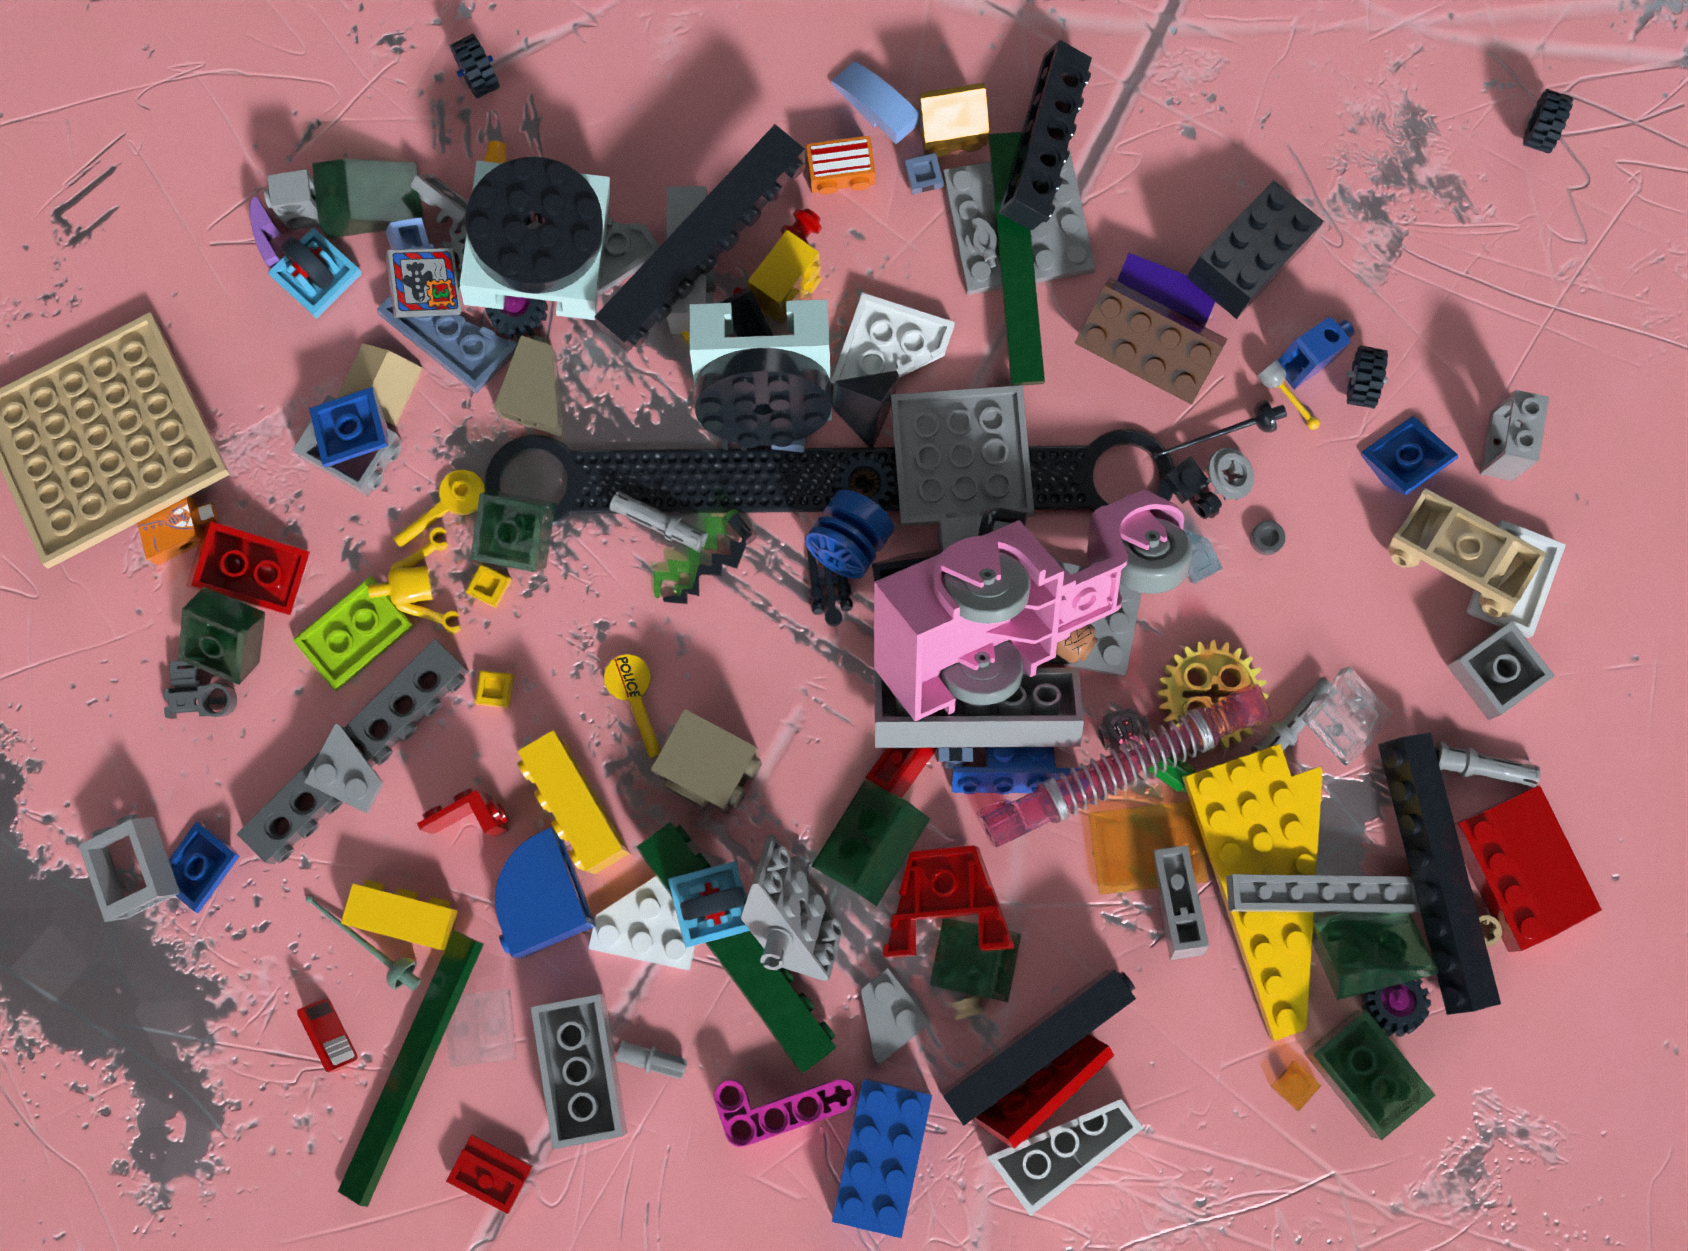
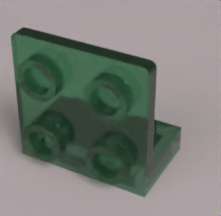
M944 918L942 920L930 985L1008 1002L1021 934L1010 931L1014 942V949L983 951L979 949V924Z

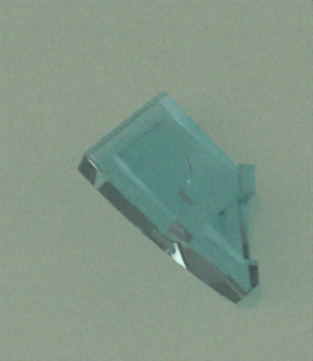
M1184 531L1192 545V556L1187 575L1189 582L1195 584L1223 569L1208 538Z

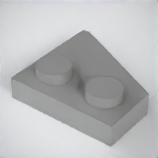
M336 723L304 782L367 814L384 784L377 772L369 765L360 749L355 746L347 735L346 730Z
M888 968L861 989L874 1060L877 1065L931 1024Z

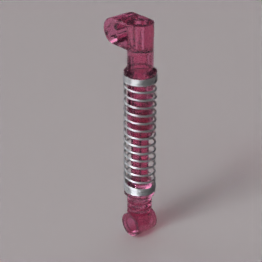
M1250 684L1232 692L1227 696L1226 701L1223 699L1218 704L1211 705V708L1197 707L1185 713V718L1179 715V727L1172 720H1169L1168 724L1171 730L1169 732L1166 731L1163 725H1159L1161 736L1157 737L1155 732L1150 729L1149 735L1151 740L1148 742L1140 734V746H1137L1135 741L1130 739L1129 743L1132 749L1130 751H1127L1125 746L1120 744V750L1115 752L1113 749H1110V755L1106 757L1101 753L1100 760L1095 761L1091 758V764L1085 766L1081 763V769L1075 771L1074 768H1071V774L1067 776L1061 772V779L1055 781L1051 777V779L1037 785L1034 792L1013 802L1004 799L990 804L979 810L976 816L990 845L998 848L1049 822L1059 823L1069 819V812L1077 815L1079 807L1087 810L1088 803L1095 806L1098 803V798L1106 801L1108 793L1116 796L1118 789L1126 791L1128 784L1136 786L1138 779L1145 782L1147 780V773L1155 777L1157 769L1165 772L1167 764L1175 767L1177 760L1185 762L1187 755L1194 758L1197 750L1204 753L1217 746L1224 735L1227 736L1232 731H1238L1239 727L1242 729L1256 725L1273 714L1259 684ZM1193 747L1194 754L1189 753L1187 749ZM1183 752L1184 759H1181L1177 754ZM1173 757L1174 764L1170 763L1167 759ZM1161 762H1164L1163 769L1158 765ZM1154 766V773H1151L1148 768ZM1144 771V778H1142L1138 773Z

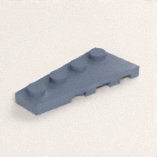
M391 295L377 308L379 316L476 394L513 357L518 345L517 342L511 339L507 341L495 335V332L483 326L480 328L465 321V318L460 315L394 318Z

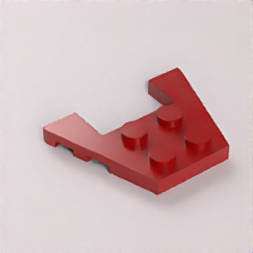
M971 845L910 852L899 890L901 898L897 912L891 919L890 927L892 930L888 944L884 945L883 957L917 956L916 920L978 915L980 950L1014 949V942L979 847Z

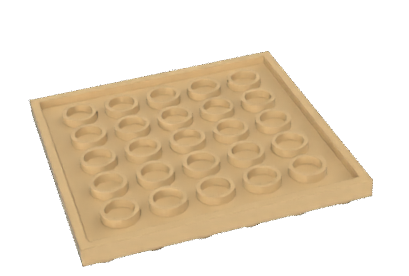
M151 312L0 388V469L40 561L48 569L230 475L160 326Z

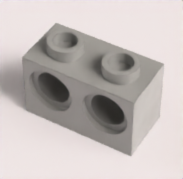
M307 169L267 175L269 188H264L266 204L268 208L274 210L277 220H281L288 230L327 225L324 195Z

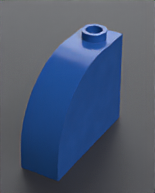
M551 827L535 834L514 850L501 870L495 893L496 914L503 933L499 935L502 948L507 954L510 953L512 957L522 959L596 926L564 840L560 839L554 828Z

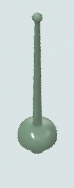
M312 896L306 897V902L312 903L389 968L386 979L388 985L393 990L400 988L403 984L412 991L419 986L421 979L413 974L417 962L411 958H400L393 962L347 925L341 924L338 918L314 901Z

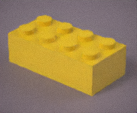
M552 730L517 751L522 759L517 762L518 767L527 780H530L532 784L536 783L538 790L534 794L544 810L547 809L549 813L552 812L556 819L551 824L561 840L564 839L566 842H570L573 849L568 851L578 869L586 870L595 875L630 854L570 749L558 733Z

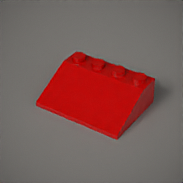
M1540 785L1454 823L1464 862L1490 916L1496 918L1502 927L1501 938L1508 952L1528 949L1602 911Z

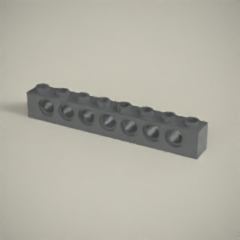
M434 639L344 729L355 746L361 745L363 747L364 756L371 767L375 764L381 765L393 754L392 748L400 740L405 741L415 733L418 728L416 724L425 715L429 717L442 705L440 700L449 691L454 693L465 683L466 678L464 676L469 671L441 643ZM429 674H436L438 678L437 684L432 689H424V678ZM411 697L413 700L412 709L408 713L401 714L399 712L400 702L404 698ZM386 721L389 727L387 734L381 738H376L374 733L375 727L378 723ZM319 753L237 833L264 863L274 865L276 862L279 864L284 862L292 855L295 850L293 846L302 837L306 839L318 829V821L326 813L332 814L343 804L342 801L304 783ZM307 794H312L314 805L310 810L304 812L301 807V801ZM286 818L289 822V830L283 836H279L276 830L277 824L280 820Z

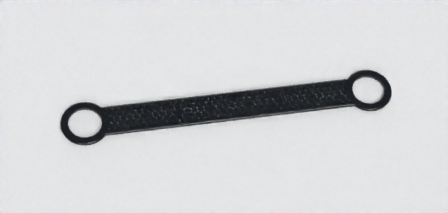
M1118 429L1107 432L1096 438L1089 445L1028 446L1034 510H1091L1094 512L1101 506H1107L1109 504L1098 494L1093 482L1094 465L1105 451L1115 446L1130 445L1144 450L1151 456L1153 452L1158 453L1166 450V448L1154 437L1132 429ZM526 435L509 441L495 453L487 467L484 483L486 497L494 513L508 525L526 531H540L554 527L564 521L570 514H619L610 510V503L617 491H621L664 513L823 512L835 495V475L839 471V466L842 462H848L850 456L853 455L854 458H857L859 453H864L866 457L874 454L876 459L880 460L882 458L886 461L885 465L887 467L890 466L892 469V475L895 480L894 494L890 504L886 505L884 511H900L895 447L805 448L804 453L775 450L772 448L746 450H571L564 443L552 437ZM528 451H543L555 456L563 464L567 473V488L562 500L553 509L537 515L523 514L514 510L506 503L501 492V477L505 467L513 458ZM1167 453L1153 460L1160 474V484L1156 495L1170 501L1173 492L1162 477L1175 467L1170 454ZM861 478L856 482L855 487L856 489H862L863 494L872 491L874 484L873 482L868 483L866 478Z

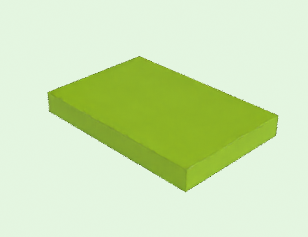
M371 575L293 639V642L336 692L415 627L404 613L396 608L389 596L369 597L368 585L378 584Z

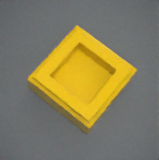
M480 563L465 593L497 608L512 579Z
M480 670L475 704L510 708L515 675Z

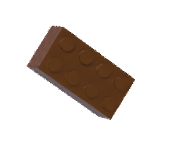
M1110 278L1103 286L1075 344L1192 405L1220 355L1227 338Z

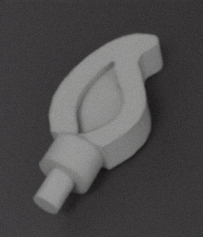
M973 218L972 226L976 229L973 237V248L978 254L983 255L985 262H989L990 267L993 268L996 266L995 259L997 258L995 253L997 245L996 234L985 220Z

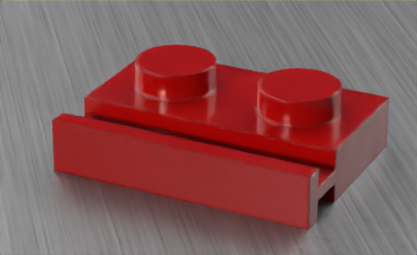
M471 1134L446 1182L509 1214L534 1166Z

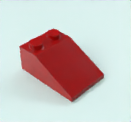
M206 522L186 586L291 615L310 552L216 522Z

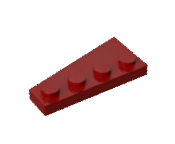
M1087 1035L1052 1061L1053 1066L1047 1070L1036 1072L1026 1080L1027 1083L1013 1093H1008L997 1101V1104L982 1112L973 1120L978 1126L1015 1149L1046 1119L1050 1118L1065 1101L1076 1094L1080 1087L1095 1073L1099 1072L1115 1055L1109 1045L1091 1035Z

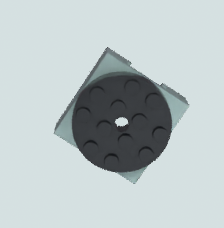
M544 157L517 158L503 164L476 161L473 190L466 209L467 234L460 278V289L464 305L504 309L506 295L557 301L556 316L595 320L594 316L597 314L610 206V177L578 173L575 169L562 162ZM537 215L538 223L542 224V227L538 229L528 228L529 224L536 222Z
M828 299L786 301L788 332H794V335L728 337V334H733L731 303L690 304V357L695 385V413L700 425L705 430L722 439L739 443L744 448H754L758 445L787 447L793 441L813 434L827 421H832Z

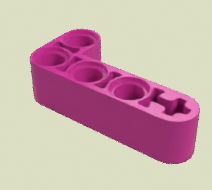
M844 1078L834 1079L752 1108L744 1084L739 1080L727 1079L718 1085L714 1093V1101L725 1136L732 1145L737 1147L748 1146L845 1112L853 1107L857 1098L854 1084ZM841 1085L843 1090L849 1089L851 1091V1094L847 1096V1103L841 1104L839 1099L830 1101L828 1105L831 1110L824 1111L823 1099L818 1091L825 1090V1097L835 1094V1087ZM734 1086L739 1090L740 1100L737 1104L727 1105L723 1102L721 1093L724 1087ZM809 1096L817 1101L818 1110L814 1115L805 1116L800 1113L798 1103L803 1097ZM777 1108L783 1112L785 1116L783 1125L774 1128L767 1124L765 1114L769 1109ZM737 1120L747 1121L751 1126V1135L746 1139H739L734 1136L732 1132L734 1122Z

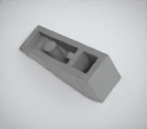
M1188 845L1154 850L1162 922L1170 960L1203 956L1209 947Z

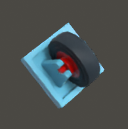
M314 227L300 241L293 236L289 237L280 246L285 256L268 272L273 280L316 319L362 274L355 264Z
M737 861L668 879L685 948L750 931L741 919L746 896Z

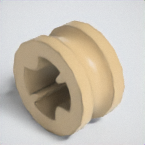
M1490 915L1479 916L1482 925L1489 924L1491 927L1487 932L1490 938L1487 940V937H1484L1486 946L1496 944L1502 936V927L1499 921Z
M980 994L950 1003L951 1008H955L957 1014L954 1016L955 1020L985 1011L984 1007H981L978 1003L979 999H981Z

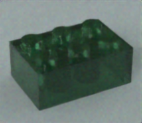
M1355 1010L1304 1052L1305 1056L1372 1138L1383 1140L1436 1096L1367 1010Z

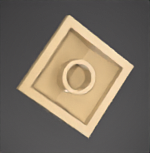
M362 343L336 399L373 387L386 423L396 427L423 368L389 350Z

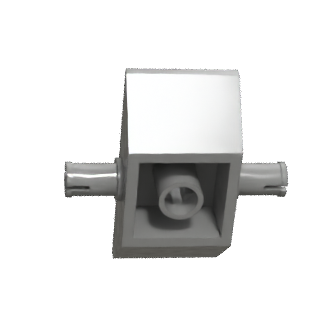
M774 834L769 835L765 841L741 919L764 948L760 962L764 963L763 966L765 968L778 970L782 967L822 981L830 980L840 938L842 937L843 929L841 924L833 917L825 906L822 897L817 895L807 881L812 867L809 859L803 855H795L790 858L787 849L779 843Z

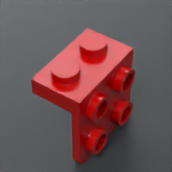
M471 788L453 797L454 803L442 809L441 805L426 811L422 814L424 819L417 823L420 831L435 834L474 813L484 833L499 837L509 831L505 822L509 821V817L500 802L496 804L491 795L479 790L473 792Z

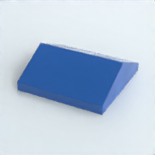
M373 387L309 408L324 468L388 446L387 424Z
M1414 416L1361 452L1362 458L1383 485L1405 496L1458 459V454Z
M195 822L168 859L180 892L176 897L196 913L200 912L240 857L229 843L198 822Z

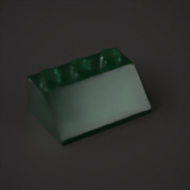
M864 780L813 862L812 867L852 893L877 906L931 818L908 801Z

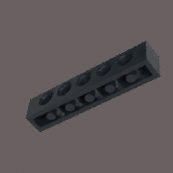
M1061 40L1043 55L999 214L1030 230H1034L1042 222H1047L1055 210V205L1052 203L1055 194L1062 184L1060 174L1070 154L1067 148L1077 128V124L1074 123L1076 115L1084 103V98L1082 97L1083 89L1091 77L1089 67L1092 57Z

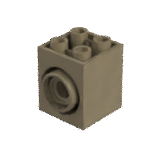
M684 709L651 770L657 777L665 780L664 787L703 808L708 803L729 814L731 808L737 810L746 795L743 786L748 778L754 780L762 766V762L756 746Z

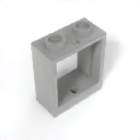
M1515 390L1490 412L1480 470L1481 475L1513 481L1539 461L1549 396ZM1498 439L1500 444L1495 445L1493 440Z
M327 395L323 403L335 400V398ZM312 420L292 451L302 460L368 497L372 490L375 491L382 483L384 478L383 472L389 462H394L399 456L402 440L395 432L387 428L388 446L378 450L360 480L333 465L324 468L321 458L318 457L319 449Z
M137 814L122 817L117 820L118 826L96 830L90 834L91 839L79 844L104 922L128 919L180 894L154 817L139 818ZM129 835L147 887L124 897L107 846Z

